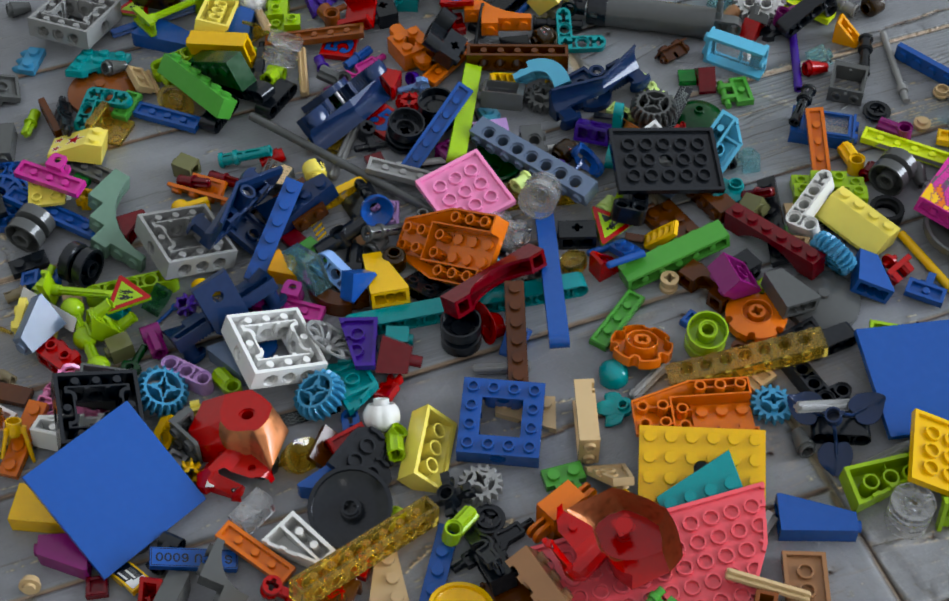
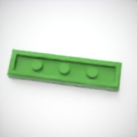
M628 289L591 336L589 344L606 352L610 347L612 334L616 330H623V327L627 325L644 303L645 297Z

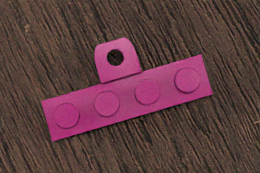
M53 153L45 163L46 167L23 159L13 172L14 176L19 179L77 199L87 186L85 180L69 175L71 166L67 165V156L59 153ZM56 159H61L60 162H55Z
M291 279L286 280L280 294H286L287 301L280 309L298 307L306 323L310 320L322 321L327 311L326 306L303 301L305 294L302 290V283ZM263 300L258 301V304L255 303V306L252 305L249 309L263 311L261 309V306L264 305Z

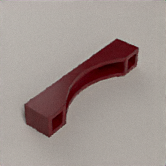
M737 202L725 211L724 228L737 236L756 237L769 243L786 257L798 273L810 280H813L824 271L826 254Z
M528 243L440 296L444 313L460 319L472 312L478 301L494 287L504 283V281L534 274L547 266L544 249Z

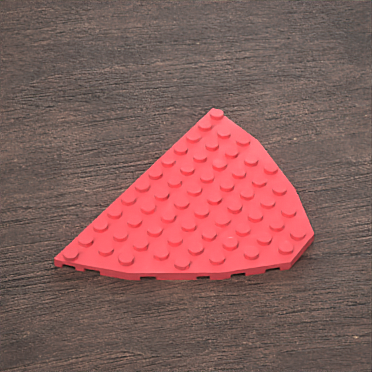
M759 482L666 508L676 524L683 557L669 573L633 590L622 584L614 576L607 560L586 582L572 581L565 576L561 562L550 548H546L543 543L531 546L530 548L538 552L542 551L549 559L547 564L550 569L557 571L561 577L559 582L563 588L567 587L573 594L574 598H572V601H646L648 599L647 595L651 591H655L659 586L666 591L661 597L664 601H667L670 596L677 601H754L757 588L725 579V571L727 568H733L760 576L768 545L764 482ZM563 537L553 540L569 562L574 563L577 554Z

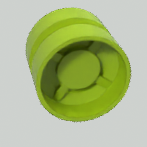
M701 311L694 314L687 324L684 337V348L687 354L699 362H711L719 358L724 351L729 334L726 320L713 311Z

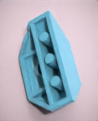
M722 109L711 125L722 174L743 145L738 118Z

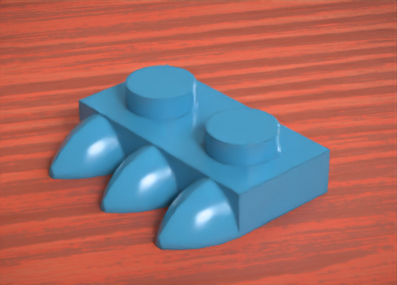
M29 47V49L20 52L22 57L16 60L19 65L12 67L13 72L35 76L47 54L44 48Z

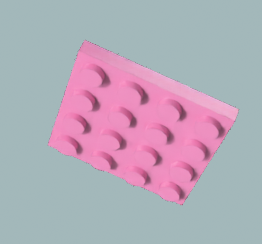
M477 148L415 180V186L434 212L449 208H459L497 215L516 205V199Z

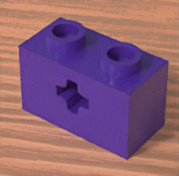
M579 118L575 124L573 140L608 147L607 130L612 128V124Z

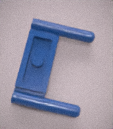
M623 238L607 243L604 246L589 249L586 252L587 256L590 257L591 251L603 253L610 250L611 253L618 256L619 258L606 262L608 269L646 256L643 249L641 250L640 247Z

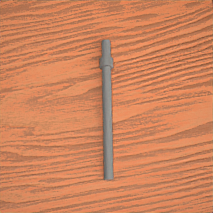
M881 31L880 37L897 84V92L901 95L904 104L909 103L908 88L903 82L886 31Z

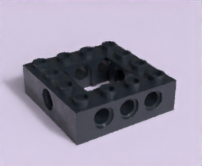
M136 369L52 373L50 389L58 451L94 425L93 423L89 424V426H79L80 415L77 414V403L116 401L117 408L125 401H128L145 422Z

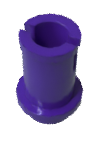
M316 55L313 60L317 66V72L323 64L330 67L325 62L323 55Z

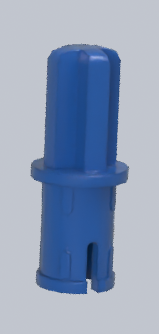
M368 45L358 53L354 52L349 59L342 63L343 67L350 71L354 68L355 64L362 62L371 55L373 50Z

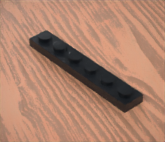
M774 175L757 180V187L766 188L772 186L775 188L774 196L764 198L771 207L764 218L785 230ZM768 243L773 268L790 263L783 254Z

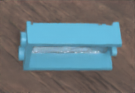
M715 26L709 32H706L704 36L705 45L702 49V54H704L703 62L757 81L760 80L766 69L770 45H762L752 40L715 29Z

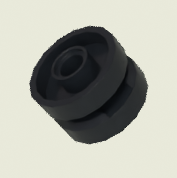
M72 241L63 249L57 263L58 277L81 288L94 285L101 275L104 266L103 252L94 247H88L79 241Z

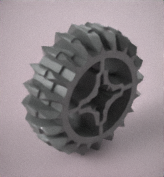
M647 88L646 91L641 90L639 94L636 93L635 97L631 100V118H634V122H638L639 126H647L656 119L661 126L667 127V124H672L676 117V99H673V95H669L668 91L662 92L661 89L658 91L655 88L653 90Z

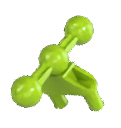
M70 297L63 301L60 309L77 318L73 334L74 345L78 349L85 351L88 364L111 367L109 360L99 355L95 347L97 340L102 342L106 338L126 331V329L138 321L137 316L132 311H129L128 314L119 320L110 318L106 314L114 309L115 305L112 300L106 298L96 307H90L86 310V321L84 322L82 317L85 312L83 302L78 298Z

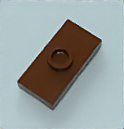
M326 424L321 426L306 459L320 469L324 467L332 456V452L325 441L338 433Z

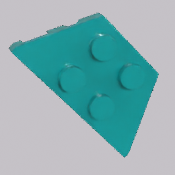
M341 359L338 360V363L328 364L326 370H331L338 374L345 384L347 392L344 394L345 400L341 402L349 416L353 415L379 389L378 382L370 370H355L352 360Z

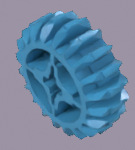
M820 231L810 241V246L826 254L825 265L832 271L846 276L854 270L857 264L856 257L853 256V253L840 239H837L830 232Z
M158 365L154 366L153 369L149 367L138 378L142 405H144L143 411L148 409L150 416L154 413H157L158 418L162 414L164 416L175 415L183 409L188 401L189 391L187 389L189 384L184 383L185 377H179L180 372H173V367L170 370H167L165 365L161 369ZM158 380H159L158 383L148 384V383H150V382H152V381H158ZM175 399L171 402H164L165 400Z
M315 370L314 374L308 373V377L306 379L302 378L303 382L297 384L299 389L294 391L296 396L293 400L295 408L302 417L304 416L309 421L317 422L319 419L324 421L326 416L331 418V413L337 412V407L342 406L341 401L345 400L344 394L347 391L345 390L344 382L338 374L331 370Z

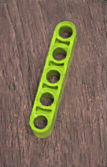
M159 270L126 277V279L151 295V298L175 293L180 289L179 278L165 280ZM117 280L90 285L87 288L114 290ZM85 297L89 308L96 307L105 299Z

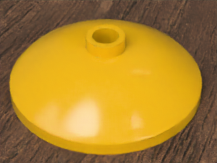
M450 582L438 587L431 594L429 601H493V599L484 589L475 584Z

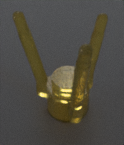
M242 21L245 25L253 26L252 34L254 38L251 40L252 44L270 33L268 30L264 32L256 22Z

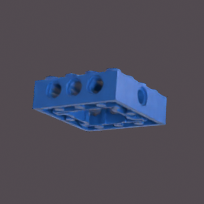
M464 377L456 444V461L539 468L546 383ZM482 400L490 408L504 406L510 407L512 410H518L523 406L520 437L480 434Z

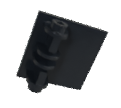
M356 179L354 186L357 191L341 202L351 220L360 215V207L365 198L378 194L369 181L365 183L363 179Z
M420 271L404 278V281L409 286L410 296L414 299L416 298L417 301L433 299L451 287L448 284L429 279Z

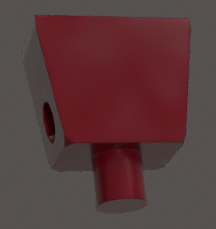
M382 335L375 373L408 374L410 366L422 367L423 356L412 354L413 345L387 335Z

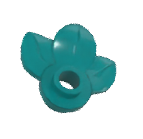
M723 178L726 190L724 193H714V196H721L727 193L735 202H739L741 200V192L744 191L745 187L743 181L740 178H731L730 180Z
M617 392L605 393V400L597 403L598 414L606 416L605 427H613L622 423L624 417L632 413L631 399L622 397Z

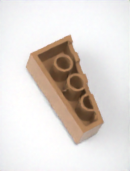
M525 545L505 561L509 568L513 567L518 571L517 579L528 590H532L530 596L533 601H572V598H574L571 591L567 587L563 588L559 582L561 577L557 571L550 569L547 564L549 559L542 551L538 552Z

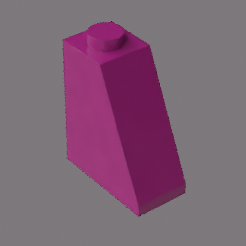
M66 533L38 535V541L34 544V556L38 557L41 565L86 580V577H91L92 565Z

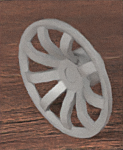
M308 321L306 332L313 342L320 347L326 361H329L332 356L352 360L349 349L346 348L347 343H337L341 338L345 339L341 330L324 321ZM322 326H325L327 328L326 334H324ZM333 330L338 334L331 340L330 338ZM311 331H314L316 335L313 336Z

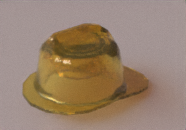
M166 85L158 91L157 102L159 106L193 115L195 108L192 98L179 88Z
M306 436L289 443L281 452L279 467H283L287 472L297 475L314 469L316 466L308 461L306 457L315 439Z

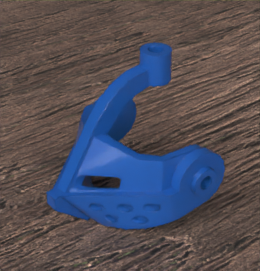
M580 142L572 149L571 155L576 163L575 169L581 168L595 178L603 174L605 166L588 146ZM585 159L591 164L590 167L584 162Z

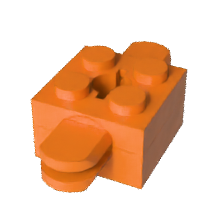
M401 24L390 26V36L387 37L388 53L404 71L414 67H418L420 71L430 69L434 53L422 45L424 33L416 25L405 29Z
M569 480L565 481L537 503L536 522L527 529V536L532 538L536 544L545 537L552 540L563 538L558 531L556 522L557 507L562 504L563 510L597 495V490L593 487L591 488L588 482L577 488Z

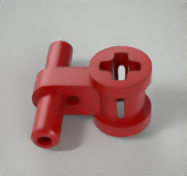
M268 575L261 584L260 594L266 600H273L279 597L285 601H297L299 596L298 590L303 577L295 575L290 588L282 585V581L278 576ZM270 584L274 585L272 591L268 590Z

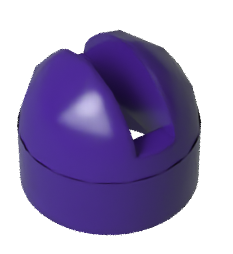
M414 71L407 72L405 75L406 83L408 85L415 83L416 77H419V74Z

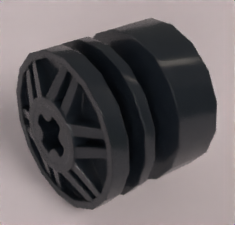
M400 107L390 113L385 134V142L389 149L401 155L409 153L424 131L425 119L422 114L410 107Z

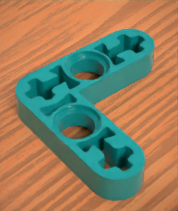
M562 7L556 11L557 44L563 45V43H567L568 53L602 52L605 49L606 39L604 36H573L570 10ZM561 14H564L565 22H562ZM566 27L569 31L562 33L560 29ZM584 41L587 45L580 47L577 43Z
M101 87L89 88L85 93L75 118L74 129L80 131L92 128L100 105L127 109L133 104V98L126 91ZM108 95H113L111 100L106 101ZM92 107L91 112L85 114L86 109Z
M615 102L612 128H622L625 103ZM608 145L604 166L605 168L613 169L610 147Z

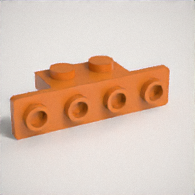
M193 172L192 175L209 178L211 180V187L207 189H194L172 182L167 183V186L172 189L171 192L178 195L186 193L188 197L193 199L207 196L209 203L214 204V202H218L221 206H224L228 200L227 197H223L228 185L224 180Z

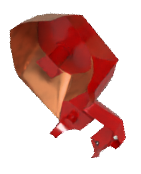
M244 390L228 393L202 402L188 430V433L199 444L203 461L208 462L197 473V488L201 493L207 495L212 492L231 498V501L242 502L241 497L246 487L220 475L218 470L224 467L230 472L249 478L263 477L268 479L270 483L275 480L272 467L289 430L275 408L263 396L253 390Z
M609 488L563 510L562 504L557 507L556 522L558 531L575 550L577 558L574 563L569 562L552 539H547V537L541 539L544 546L550 548L561 562L565 576L572 581L586 582L607 560L614 576L631 590L669 573L683 557L679 533L668 510L645 497L616 488Z

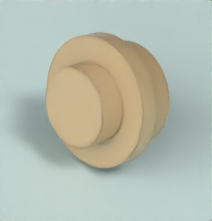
M938 84L933 88L932 93L938 99H947L949 97V86Z
M918 116L914 119L913 125L916 131L926 132L931 127V121L925 116Z
M25 575L19 581L18 588L27 595L37 594L41 589L40 579L35 575Z

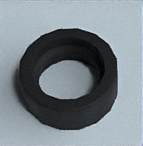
M890 195L876 196L871 200L870 206L875 210L878 208L892 210L896 216L886 218L897 226L901 224L905 209L900 200Z

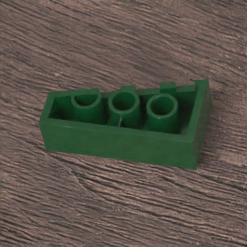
M201 50L188 61L192 67L201 70V74L210 77L212 82L241 92L257 81L241 51Z

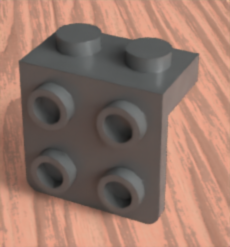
M186 406L168 420L171 428L169 432L173 436L174 440L172 443L179 451L183 450L189 456V459L192 458L193 462H200L202 465L203 459L199 444L188 433L195 418L194 412L189 406Z

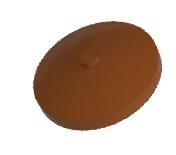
M95 71L88 74V77L75 78L68 88L67 96L71 108L78 113L85 93L91 87L137 91L126 71L112 76H107L103 73L97 74ZM108 95L106 101L111 100L113 95ZM100 105L95 119L110 118V113L114 107ZM92 107L87 108L85 114L90 113Z

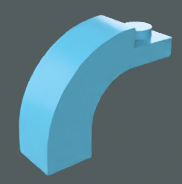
M547 58L526 61L527 68L520 69L512 74L514 80L518 83L528 84L537 79H547L553 83L554 88L572 83L565 68L558 62Z

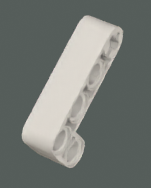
M824 169L816 173L786 214L785 219L790 233L810 237L812 240L813 236L821 231L819 222L814 216L835 188L832 173L829 170Z

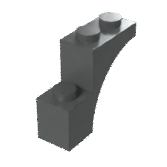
M217 538L215 543H210L206 550L205 556H208L206 562H201L196 572V575H199L197 583L216 591L213 601H247L249 596L235 588L224 572L222 550L225 541Z

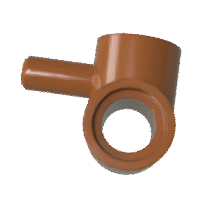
M322 3L317 8L316 13L324 21L325 27L336 26L337 21L340 20V12L347 9V5L343 3L332 7L329 3Z

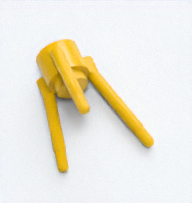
M19 417L5 419L0 459L3 460L5 457L7 440L9 446L11 439L18 438L22 433L31 460L35 463L36 459L27 434V426L22 425V419Z

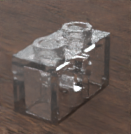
M256 487L228 515V519L252 535L275 512L273 497L259 487Z

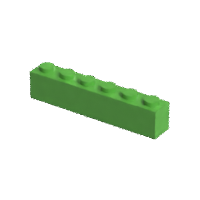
M174 52L172 54L164 53L157 72L216 118L230 120L237 100L231 97L232 94L222 90V87L219 84L213 83L210 77L201 74V70L192 67L191 63L183 60L180 54Z
M719 219L709 222L703 227L692 230L681 237L674 238L664 245L657 246L655 249L646 252V256L619 265V277L627 290L634 291L660 279L664 271L671 270L675 272L683 268L692 259L699 261L729 247L730 235Z

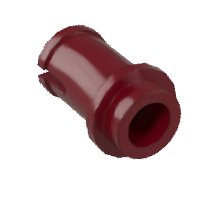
M868 161L866 166L859 171L858 177H864V182L869 181V170L876 162Z

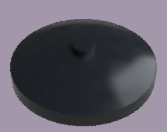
M357 465L341 466L327 472L314 485L308 499V519L311 527L333 548L343 551L364 549L378 541L388 529L393 516L392 495L385 481L371 469Z

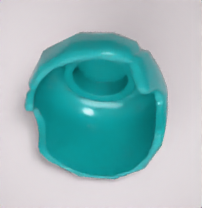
M615 359L604 361L599 367L600 384L608 389L617 390L623 388L628 383V367Z

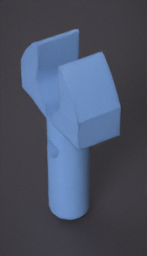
M423 76L416 77L415 83L398 87L397 92L402 94V92L418 90L421 93L423 90L430 88L428 78Z

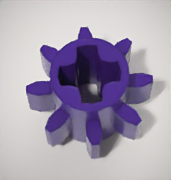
M183 293L181 297H176V304L173 305V307L179 309L177 314L180 316L184 314L185 317L195 313L197 306H199L197 302H194V296H188L186 293Z

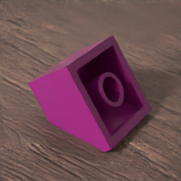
M723 252L707 266L711 273L709 275L710 278L718 285V291L723 297L736 300L761 291L760 286L745 262Z

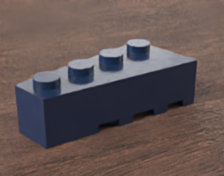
M323 173L303 182V187L282 236L295 229L292 223L295 219L320 202H323L326 206L339 196L333 183ZM278 196L255 207L265 223L268 221Z

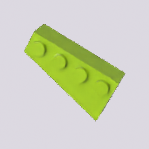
M909 452L843 468L839 480L852 511L859 513L913 484L907 481Z

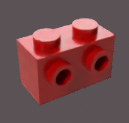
M54 336L35 351L38 361L53 373H57L58 369H61L66 363H75L79 366L82 363V357L77 350H71L63 340H58ZM74 368L66 369V371L75 370Z

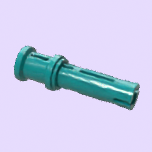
M267 145L244 151L235 149L224 154L220 152L217 157L219 166L225 168L227 165H239L244 161L272 156L273 151L272 147Z

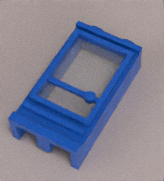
M824 111L828 148L837 149L845 141L852 143V145L857 144L858 134H855L859 128V122L856 121L857 114L853 116L851 114ZM805 113L798 127L790 125L788 142L809 145Z

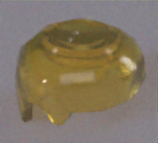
M577 249L568 250L559 258L560 266L564 273L583 272L587 267V257L584 251Z

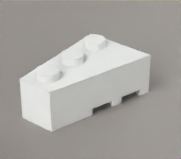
M98 413L97 416L86 417L85 414H79V426L95 424L105 417V414ZM38 415L29 429L33 446L58 451L54 415Z
M294 511L290 512L261 540L265 546L279 556L318 573L320 569L332 570L341 561L337 550Z

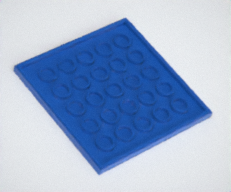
M949 319L855 329L854 336L872 391L886 396L881 419L888 440L910 438L911 413L915 408L949 420Z
M128 401L118 406L22 477V480L103 580L107 579L161 536L164 531H167L206 500L205 496Z

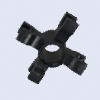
M445 471L440 473L442 485L438 488L436 495L423 497V505L428 506L430 512L445 506V517H449L450 520L458 513L457 508L461 506L462 499L476 497V490L471 488L470 482L454 488L453 476L450 477L449 472Z

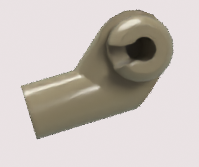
M0 369V382L16 383L17 377L5 369Z

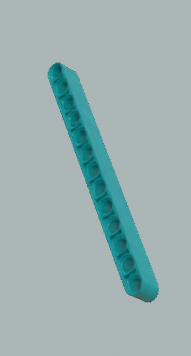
M582 272L562 274L565 300L584 296L589 289ZM542 278L524 281L525 307L544 304ZM504 285L494 287L478 302L483 303L489 312L497 313L504 311ZM438 297L353 313L344 318L378 317V335H382L386 332V325L410 326V329L439 324L444 310L441 298Z

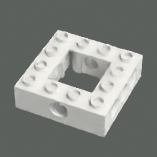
M298 307L226 315L221 333L249 390L302 383V378L306 379L308 373L314 374L315 370H326L328 362L320 347L307 334V323ZM282 339L290 354L263 358L264 350L260 348L258 342Z

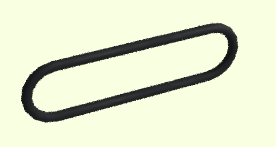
M481 3L474 44L479 43L481 14L484 3Z

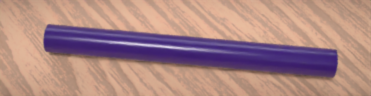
M796 33L789 38L794 91L798 93L801 92L802 78Z

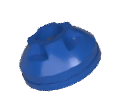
M380 194L368 196L360 207L361 217L370 226H375L378 223L386 225L392 219L394 213L391 201L386 196ZM373 203L380 204V209L376 212L370 210V206Z

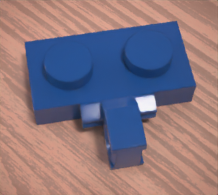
M929 271L926 281L910 277L903 295L941 308L948 289L934 284L936 273Z

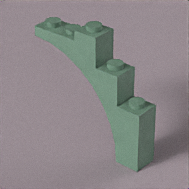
M115 168L88 193V206L94 210L89 216V228L96 233L90 240V247L103 252L104 259L111 255L116 260L122 261L131 269L141 273L146 268V256L137 251L125 239L116 219L117 207L122 197L130 189V177Z

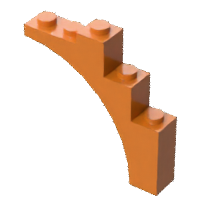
M474 0V6L448 7V9H464L465 22H478L481 3H484L481 14V36H498V31H531V13L506 11L494 7L483 0Z

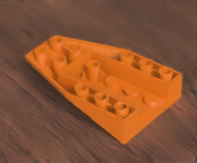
M449 208L405 218L396 247L402 248L405 251L407 263L429 279L458 286L497 262L509 222L495 214L459 208Z
M748 376L687 380L631 400L636 437H639V425L760 430V426H755L750 407L752 391Z

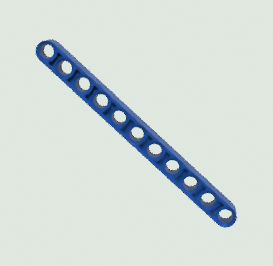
M553 209L535 210L538 247L544 249L547 266L541 269L549 348H570Z

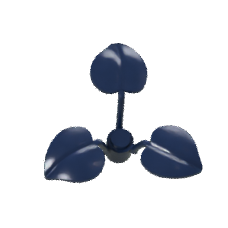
M811 391L789 394L787 396L788 407L797 422L803 425H813L817 421L818 416H825L826 423L832 427L834 443L826 442L819 448L818 460L821 466L833 477L840 476L843 468L850 466L853 460V450L850 444L847 442L838 443L836 427L842 423V416H855L860 424L872 425L881 418L886 401V396L883 394L864 392L856 394L849 400L848 408L853 413L841 411L834 406L827 408L822 413H796L793 404H796L797 401L823 399L819 394Z

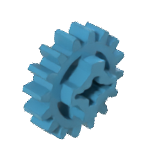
M769 384L768 388L762 385L760 390L755 389L754 395H751L750 407L753 409L752 414L758 415V421L764 419L766 425L769 421L772 422L773 426L776 425V421L783 424L784 419L789 420L792 415L787 402V389L781 391L779 390V385L776 388H772L771 384Z

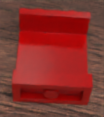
M344 0L347 4L346 16L344 19L338 20L337 25L363 22L365 30L374 28L377 0Z

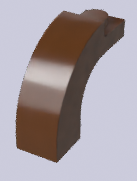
M323 274L305 277L311 302L326 306V314L345 317L353 314L352 310L370 307L368 289H365L354 303L342 300L339 292L333 291L328 287Z

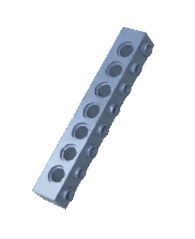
M484 116L469 130L471 141L476 146H482L490 154L494 153L504 162L513 164L518 170L528 171L534 179L541 180L547 187H553L561 195H567L577 204L587 206L599 192L597 180Z

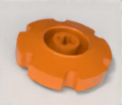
M756 293L736 300L730 299L724 314V319L729 323V331L732 335L744 342L754 340L756 343L761 344L776 340L777 334L784 332L788 318L782 319L766 293Z
M635 324L624 326L623 330H616L610 338L609 349L613 352V358L627 367L635 366L641 370L659 368L661 363L667 364L671 360L673 343L669 342L670 336L664 331L655 327L648 328L645 325Z

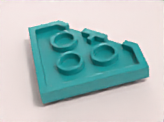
M84 49L65 70L66 77L85 78L88 77V74L95 71L97 74L102 73L101 63L106 59L125 60L128 65L132 60L131 53Z

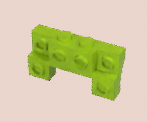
M267 0L265 6L268 11H265V14L271 24V31H268V34L301 30L300 13L289 14V0Z
M810 170L809 175H791L790 189L792 191L793 204L820 170ZM830 171L835 186L832 193L841 186H844L868 203V189L864 183V177L847 176V171Z

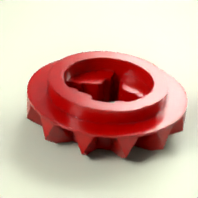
M402 92V95H397V100H395L396 107H410L418 111L417 92Z

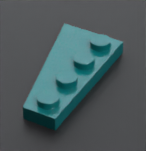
M729 450L656 497L657 503L665 508H670L743 487Z

